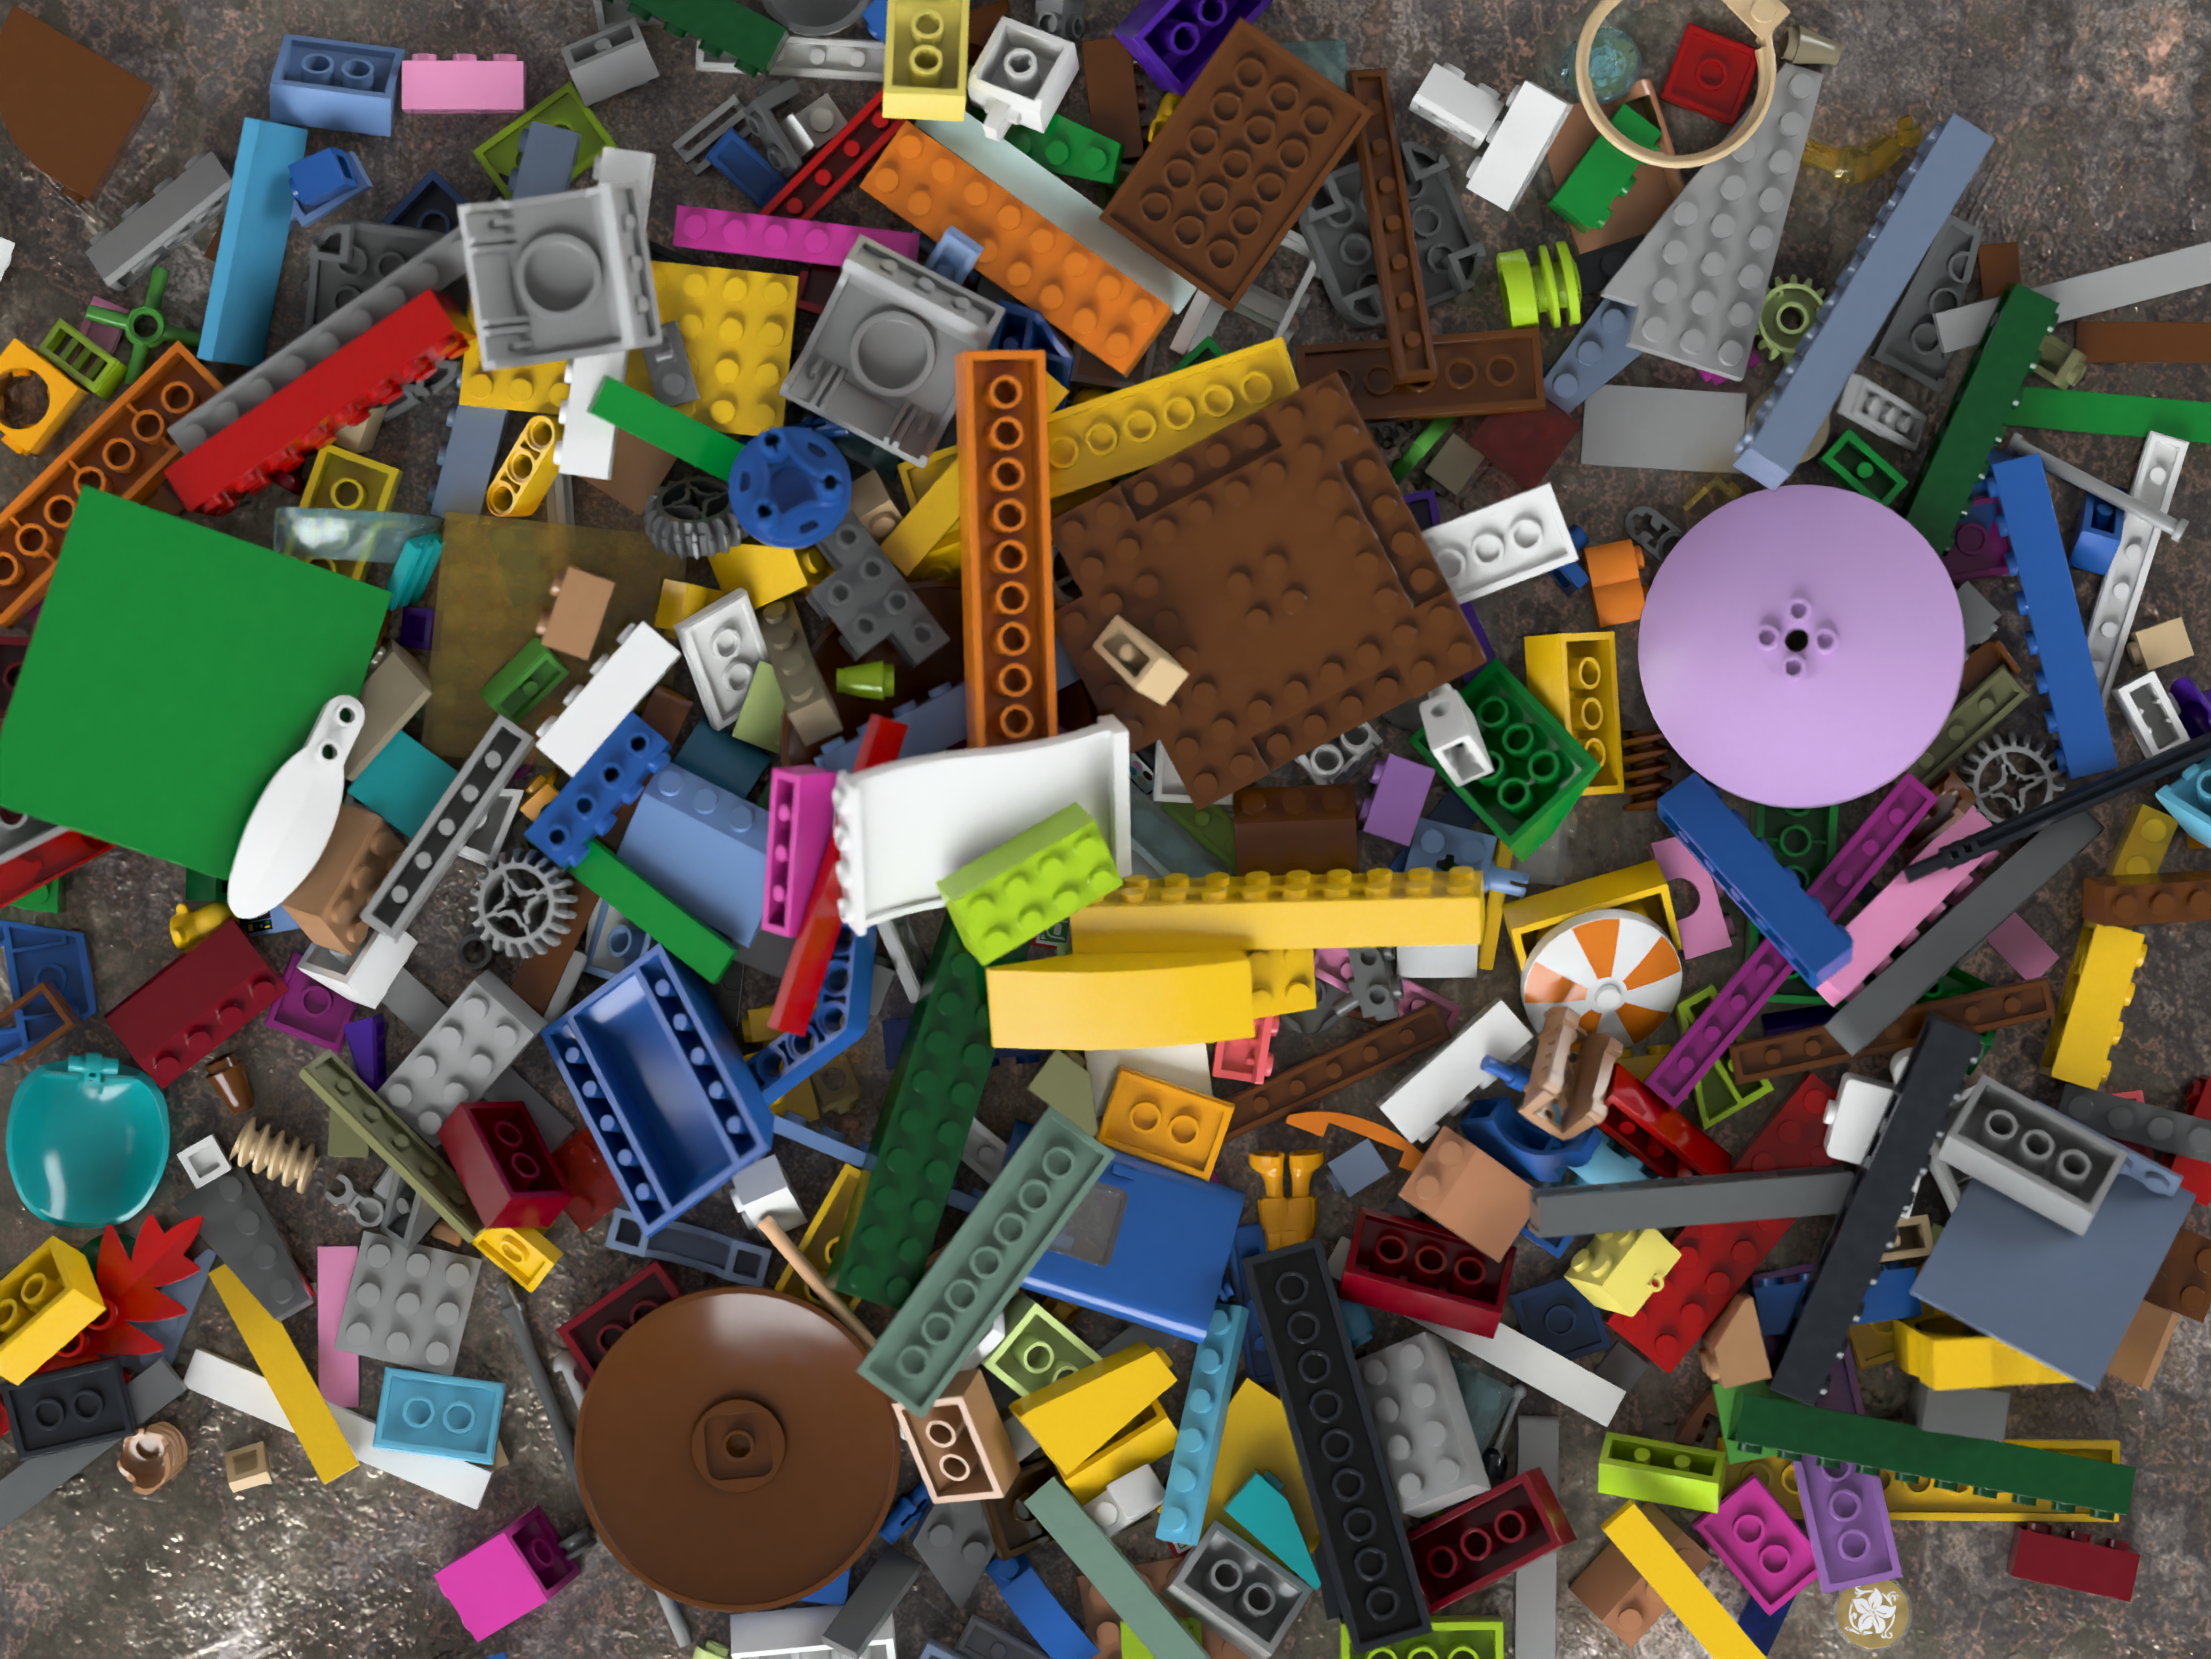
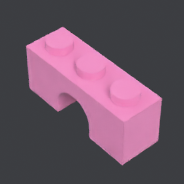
M1675 835L1647 843L1652 860H1657L1666 881L1676 878L1685 879L1693 886L1696 893V902L1693 909L1687 915L1676 918L1682 949L1679 950L1681 958L1687 960L1731 947L1730 937L1735 936L1736 933L1729 912L1723 914L1718 898L1724 897L1721 886Z

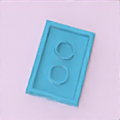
M385 1367L372 1447L379 1450L494 1465L506 1384Z

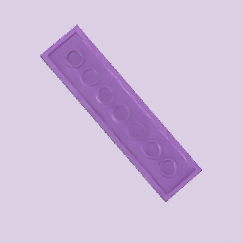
M1816 1262L1749 1276L1752 1289L1760 1288L1759 1280L1783 1277L1784 1284L1800 1282L1799 1275L1811 1273ZM1783 1335L1763 1337L1769 1364ZM1848 1340L1844 1356L1840 1361H1834L1829 1372L1832 1375V1379L1827 1393L1824 1397L1818 1396L1814 1406L1866 1416ZM1802 1454L1801 1462L1791 1460L1821 1593L1825 1594L1903 1577L1880 1475L1877 1477L1856 1473V1464L1841 1462L1840 1469L1816 1465L1817 1457Z

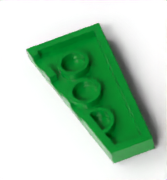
M971 105L970 115L984 123L988 114L985 113V110ZM1056 112L1044 133L1021 124L1015 125L1012 123L1003 139L1050 173L1113 185L1118 184L1125 145Z

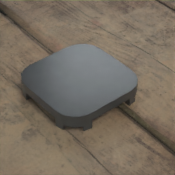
M1409 141L1399 145L1428 309L1453 299L1474 286L1476 279L1480 275L1482 260L1486 257L1483 241L1477 243L1446 171L1451 165L1443 153L1438 155L1427 146L1416 144L1415 141ZM1359 161L1332 171L1298 220L1331 303L1340 317L1353 326L1373 329L1384 327L1386 323Z
M343 220L325 229L315 242L311 244L307 257L311 259L304 332L446 234L439 231L365 220ZM467 271L441 289L440 292L452 295L468 320L471 289ZM464 354L452 360L448 357L435 365L437 371L421 382L413 380L402 388L403 391L415 393V396H427L447 387L460 374L463 367Z

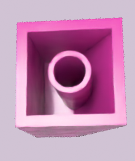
M539 1505L455 1558L434 1574L441 1592L451 1601L460 1615L464 1627L473 1635L477 1643L548 1601L582 1573L574 1558L566 1560V1550L562 1547L559 1548L557 1545L561 1538Z

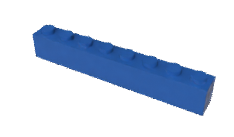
M2040 453L1990 465V474H1986L1984 477L1989 497H1997L2000 513L1994 514L1999 537L2007 536L2010 552L2004 553L2005 563L2009 576H2017L2020 591L2014 593L2015 603L2019 616H2027L2030 628L2029 631L2024 632L2026 647L2029 655L2036 654L2040 670L2034 671V678L2039 695L2046 693L2050 708L2043 710L2049 734L2056 732L2060 747L2053 749L2056 766L2060 773L2066 771L2068 779L2119 768Z

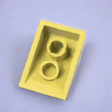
M888 0L882 118L964 122L969 0Z

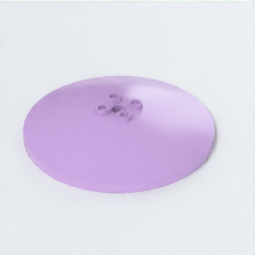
M1788 485L1778 487L1774 491L1768 488L1750 493L1727 503L1697 523L1679 540L1655 575L1645 600L1638 634V661L1645 698L1656 723L1675 751L1696 772L1723 790L1752 802L1783 808H1816L1854 800L1875 791L1907 770L1926 751L1946 722L1958 694L1965 660V631L1958 596L1946 568L1926 539L1909 522L1875 500L1855 492L1819 485ZM1797 630L1806 632L1809 637L1807 647L1800 652L1791 651L1786 646L1788 635Z

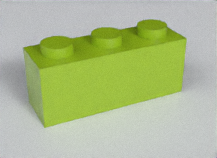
M1606 1432L1598 1463V1493L1718 1514L1725 1485L1726 1452Z

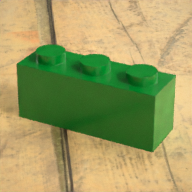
M1625 103L1615 109L1608 119L1610 123L1632 142L1658 152L1660 146L1655 142L1663 132ZM1598 132L1546 203V206L1583 234L1590 231L1593 227L1600 230L1613 213V210L1608 206L1616 195L1623 198L1637 180L1632 175L1640 163L1645 166L1647 163L1623 153Z

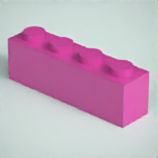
M810 764L773 768L762 915L763 930L789 938L797 937L833 831L835 806L833 790L836 789L837 772Z

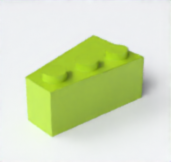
M1707 983L1676 1002L1674 1010L1680 1038L1718 994L1713 984ZM1741 1032L1732 1043L1745 1041ZM1727 1048L1691 1090L1699 1128L1706 1130L1773 1091L1774 1088L1770 1081L1763 1079L1737 1085L1729 1049Z

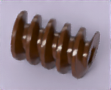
M1660 729L1621 731L1629 734L1628 738L1621 740V746L1624 749L1630 750L1629 754L1622 757V762L1625 765L1631 766V770L1623 773V779L1632 782V786L1625 788L1624 793H1621V795L1633 798V802L1622 806V811L1657 810V800L1666 794L1661 792V789L1672 784V779L1660 776L1661 772L1671 768V763L1659 760V756L1670 752V747L1658 744V740L1665 738Z

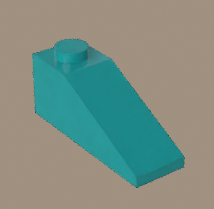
M1256 1468L1225 1502L1224 1510L1317 1590L1321 1585V1579L1288 1497L1282 1491L1286 1485L1270 1470L1262 1474Z

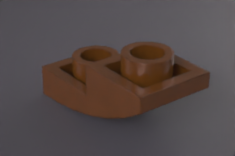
M1712 1385L1701 1394L1684 1416L1673 1437L1676 1444L1693 1446L1695 1442L1701 1443L1709 1426V1421L1705 1420L1706 1414L1709 1413L1718 1417Z

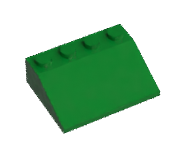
M1496 657L1459 692L1475 717L1494 772L1457 787L1432 753L1424 725L1407 741L1523 863L1553 835L1599 771L1601 765ZM1463 741L1460 742V743H1458V744H1456V745H1454V746H1456V747H1462V746H1464Z

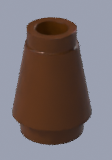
M234 1052L224 1054L205 1065L208 1072L206 1079L231 1109L233 1115L242 1113L255 1105L242 1059H237Z

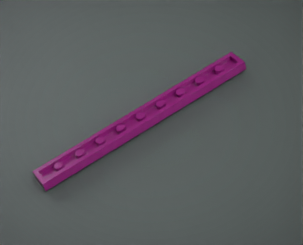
M1905 772L1804 891L1809 897L1814 895L1821 901L1827 911L1826 916L1832 923H1834L1939 799L1910 773ZM1766 937L1643 1081L1674 1109L1678 1107L1794 970L1793 966Z

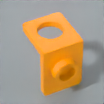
M556 766L545 776L539 773L524 788L527 795L520 810L533 823L541 815L542 807L545 804L551 803L560 793L553 786L560 772Z

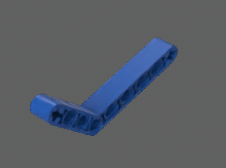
M842 923L818 995L817 1009L812 1013L805 1037L785 1032L746 1061L768 1106L866 1033L869 1022L877 936L876 924L866 927V935L858 936L848 923ZM852 932V942L848 947V936ZM848 973V984L844 987V978ZM844 1014L845 1022L843 1027L841 1028L840 1019ZM814 1037V1046L810 1051V1040ZM783 1059L784 1067L782 1072L780 1073L779 1065L781 1060Z

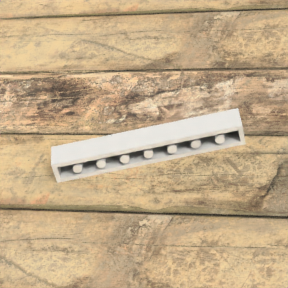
M603 147V155H596L594 160L593 180H599V184L613 181L638 180L646 230L656 156L652 153ZM629 350L567 360L565 383H571L569 400L562 399L559 414V423L565 424L563 440L557 439L553 459L554 464L560 465L559 473L612 480L619 428L586 412L603 375H607L625 384Z

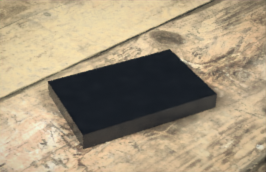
M119 1355L31 1374L18 1386L9 1380L0 1383V1390L19 1461L131 1437L139 1433Z

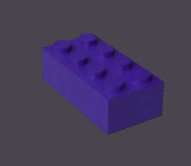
M1143 0L1112 33L1161 90L1182 96L1190 88L1238 18L1241 16L1249 23H1252L1273 0Z

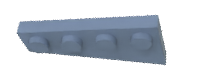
M1604 297L1599 300L1543 375L1545 400L1563 414H1568L1643 353V351L1625 346L1635 307Z

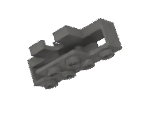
M851 509L846 513L835 531L815 544L835 572L814 587L805 598L822 620L830 616L843 633L839 637L838 642L854 662L887 639L912 671L943 648L950 640Z

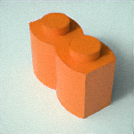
M1626 539L1582 548L1585 571L1590 578L1588 584L1597 628L1641 619L1645 600L1649 592V586H1641L1638 570L1645 569L1641 546H1633L1632 539Z

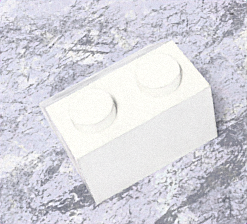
M1447 62L1442 67L1434 63L1414 96L1408 110L1478 150L1504 106V103L1498 100L1500 94L1483 83H1479L1475 87L1463 80L1466 74Z
M370 926L366 938L359 944L353 956L312 942L296 967L346 999L376 1009L418 942L405 931L399 941L395 943Z

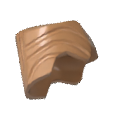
M162 1421L139 1428L137 1435L126 1437L124 1440L122 1452L117 1461V1467L132 1482V1490L134 1492L144 1495L153 1493L184 1468L185 1462L188 1460V1448L183 1435L168 1422Z

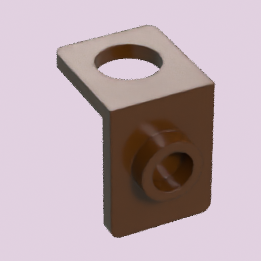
M1991 637L1970 653V657L1964 662L1960 687L1967 695L2001 663L2011 673L2018 674L2022 670L1997 638Z

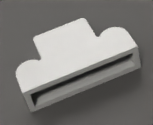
M1912 1048L1899 1050L1893 1056L1890 1062L1893 1083L1851 1072H1846L1842 1075L1836 1099H1829L1823 1118V1123L1828 1124L1823 1141L1828 1156L1860 1165ZM1918 1176L1912 1191H1915V1196L1921 1179L1920 1176ZM1913 1204L1908 1213H1901L1900 1217L1909 1219Z

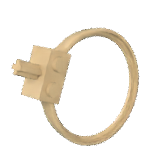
M1601 0L1589 15L1582 29L1576 51L1575 71L1578 91L1583 106L1595 127L1612 145L1641 162L1677 169L1703 166L1715 162L1737 150L1752 136L1769 109L1776 84V56L1773 46V31L1791 13L1780 0H1722L1756 34L1757 39L1755 41L1761 46L1760 49L1755 50L1758 66L1757 94L1748 117L1735 133L1717 146L1689 155H1665V153L1644 148L1622 135L1602 112L1594 95L1591 79L1589 78V56L1599 26L1610 11L1623 0Z

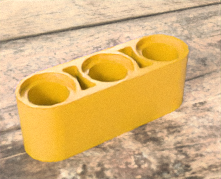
M537 415L527 423L488 488L486 503L490 512L495 516L528 517L537 510L559 473L560 465L553 462L557 439L563 440L565 424L559 423V416Z

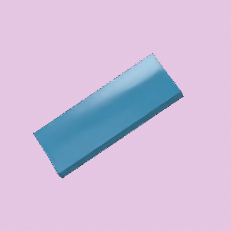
M249 117L244 119L197 358L253 367L263 362L295 198L289 186V178L292 176L288 165L304 158L309 133L307 129Z

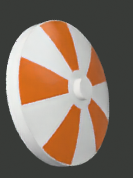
M1620 909L1589 911L1560 923L1544 935L1535 945L1522 971L1520 983L1521 999L1528 1019L1537 1033L1543 1030L1546 1019L1544 1017L1545 1011L1552 1007L1568 1006L1581 1016L1578 1026L1586 1030L1587 1033H1608L1623 1043V1049H1626L1650 1036L1671 1014L1681 990L1682 968L1676 949L1669 936L1649 918ZM1576 1039L1571 1044V1053H1579L1581 1041Z

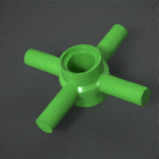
M153 268L144 305L136 307L129 314L91 304L88 305L85 320L125 330L127 338L134 345L124 381L125 385L131 386L143 375L149 349L158 347L165 340L174 343L179 340L185 346L199 349L202 333L169 325L166 316L160 310L169 275V270ZM144 317H151L158 322L156 333L147 338L139 336L136 333L137 322Z

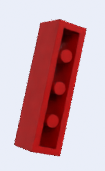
M1618 1062L1613 1065L1603 1103L1607 1106V1115L1602 1122L1597 1124L1601 1129L1662 1178L1725 1174L1730 1172L1732 1155Z

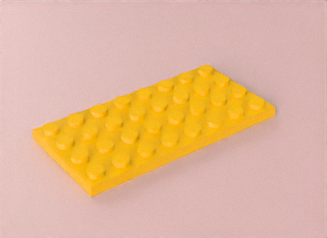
M650 261L660 325L675 320L678 321L700 396L698 400L671 408L723 433L758 436L763 431H769L770 428L784 427L787 398L781 396L779 391L791 367L800 277ZM471 295L468 322L478 336ZM476 337L469 342L471 347L464 353L459 405L551 415L560 414L562 399L569 400L571 383H565L567 360L483 371L479 339ZM642 348L629 350L625 385L657 400Z

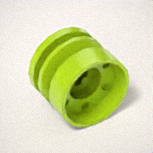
M1566 241L1554 243L1555 261L1550 260L1546 245H1539L1536 265H1530L1524 249L1496 254L1500 293L1509 330L1539 327V313L1542 312L1547 313L1553 329L1559 328L1561 326L1560 309H1564L1569 326L1581 323L1580 306L1582 291L1576 263L1570 255Z

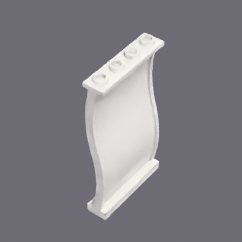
M1113 714L1097 717L1096 725L1043 740L1007 746L929 754L879 765L855 774H847L845 770L837 772L838 788L833 790V801L839 813V825L835 826V839L841 851V862L837 863L836 871L843 898L838 900V910L842 921L848 923L858 936L866 935V927L923 910L945 907L946 905L935 884L937 881L1074 802H1077L1095 819L1120 877L1132 876L1129 731Z

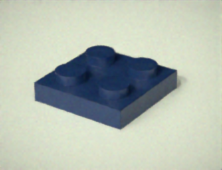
M1564 1276L1509 1294L1522 1335L1571 1361L1612 1347L1599 1308L1595 1307Z

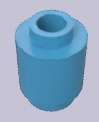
M1338 1298L1352 1349L1372 1339L1370 1331L1376 1325L1365 1305Z

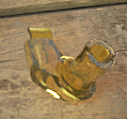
M1904 115L1897 122L1898 135L1892 138L1889 134L1883 133L1863 147L1848 145L1838 149L1809 139L1805 145L1811 148V150L1804 148L1801 161L1805 165H1811L1832 172L1836 181L1858 183L1878 178L1904 155L1901 149L1902 146L1914 147L1921 142V123L1912 128V116Z

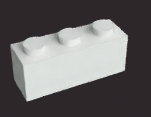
M1526 80L1522 86L1517 84L1506 101V106L1510 108L1502 122L1497 120L1486 138V142L1490 143L1483 157L1477 156L1473 160L1466 174V177L1470 179L1466 186L1467 189L1508 212H1515L1574 106L1539 85Z

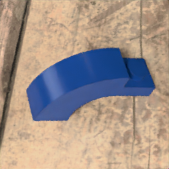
M1508 1096L1474 1100L1459 1123L1463 1133L1474 1146L1512 1173L1538 1181H1560L1568 1166L1578 1168L1588 1164L1602 1141L1596 1127H1590L1573 1138L1561 1140L1523 1118L1514 1108Z
M1025 1553L1006 1561L999 1560V1557H997L985 1567V1570L1000 1589L999 1593L1052 1659H1091L1100 1652L1080 1621L1058 1599Z

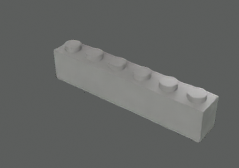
M502 715L497 717L359 916L362 921L393 942L397 943L534 746L535 740L533 736Z

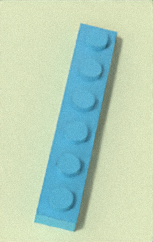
M1216 1303L1206 1337L1202 1344L1198 1343L1155 1538L1162 1541L1198 1546L1250 1311L1243 1306Z

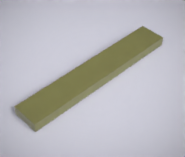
M328 1049L302 1068L298 1076L468 1243L487 1230L458 1174L331 1049Z

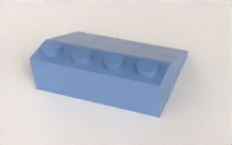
M668 762L658 774L653 775L644 790L616 855L713 930L750 949L762 928L770 812Z

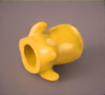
M225 901L211 902L194 912L190 910L187 904L179 903L176 906L175 915L170 919V932L177 949L186 951L229 916H232L239 925L240 919L232 912L229 904Z

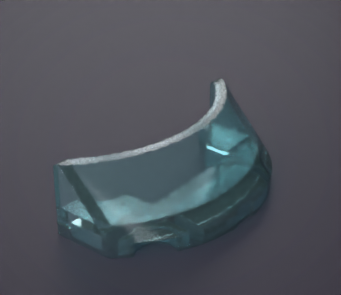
M280 507L275 508L273 551L292 558L397 563L407 539L434 532L441 536L444 518L395 512Z

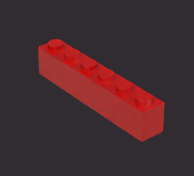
M883 87L758 215L814 221L889 145L904 122L907 120L911 123L914 119L882 118Z

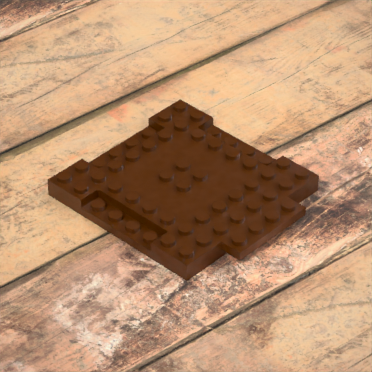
M1337 369L1050 518L1051 535L1083 594L1053 610L1054 628L1100 715L1113 714L1129 731V755L1160 739L1197 811L1270 774V771L1412 698L1416 699L1488 662L1476 635ZM1116 615L1125 619L1160 646L1189 673L1164 706L1134 689L1092 647Z

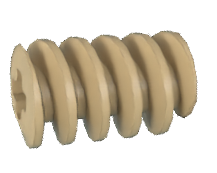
M252 1116L241 1129L231 1151L229 1161L237 1153L239 1167H245L253 1160L252 1171L255 1174H259L268 1166L267 1178L269 1180H275L282 1173V1186L289 1187L297 1179V1192L303 1194L315 1173L321 1155L319 1157L314 1156L315 1144L311 1142L302 1151L300 1150L299 1136H296L289 1144H286V1131L283 1129L272 1138L270 1137L271 1124L266 1123L260 1131L255 1130L256 1117Z

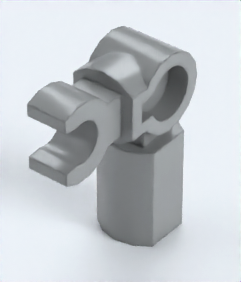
M390 1165L387 1166L372 1188L375 1192L373 1195L364 1189L361 1191L357 1190L354 1179L343 1173L338 1174L336 1178L343 1182L346 1187L344 1195L338 1196L331 1190L326 1191L324 1195L333 1204H345L348 1206L347 1211L356 1217L360 1225L371 1228L380 1226L395 1170Z

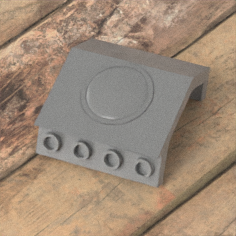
M638 180L606 182L598 184V187L577 191L457 206L483 371L516 368L663 344Z
M860 234L841 268L843 270L815 328L799 358L783 382L779 394L924 469L956 411L955 355L963 351H987L1006 309Z

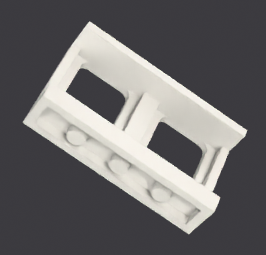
M1292 230L1287 233L1280 244L1305 256L1309 260L1308 269L1294 297L1290 300H1285L1251 284L1233 309L1234 312L1271 329L1274 334L1273 339L1283 336L1286 347L1295 330L1288 327L1294 314L1297 313L1303 316L1313 295L1306 291L1312 277L1321 279L1304 236ZM1198 289L1169 351L1182 358L1186 357L1207 336L1212 337L1222 314L1228 309Z

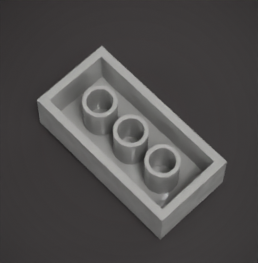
M487 969L468 986L375 1094L430 1145L436 1148L441 1144L437 1131L459 1103L479 1102L548 1022Z
M1982 1074L1949 1131L1937 1158L2083 1237L2119 1173L2128 1152Z
M1423 1332L1355 1360L1401 1513L1421 1518L1491 1489L1444 1338Z

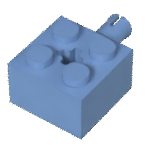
M1419 817L1404 871L1408 872L1416 867H1428L1433 872H1442V869L1437 868L1438 860H1445L1447 854L1454 856L1455 864L1472 867L1474 871H1483L1485 893H1488V889L1517 896L1521 899H1524L1526 888L1512 885L1510 881L1528 884L1530 873H1522L1495 866V861H1492L1498 837Z

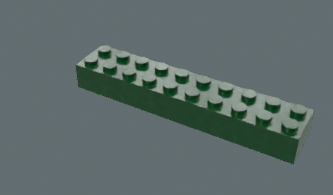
M948 909L946 910L826 1276L825 1286L845 1294L900 1310L921 1281L997 1047H993L991 1044L986 968L1025 962L1033 938L983 966L964 946Z

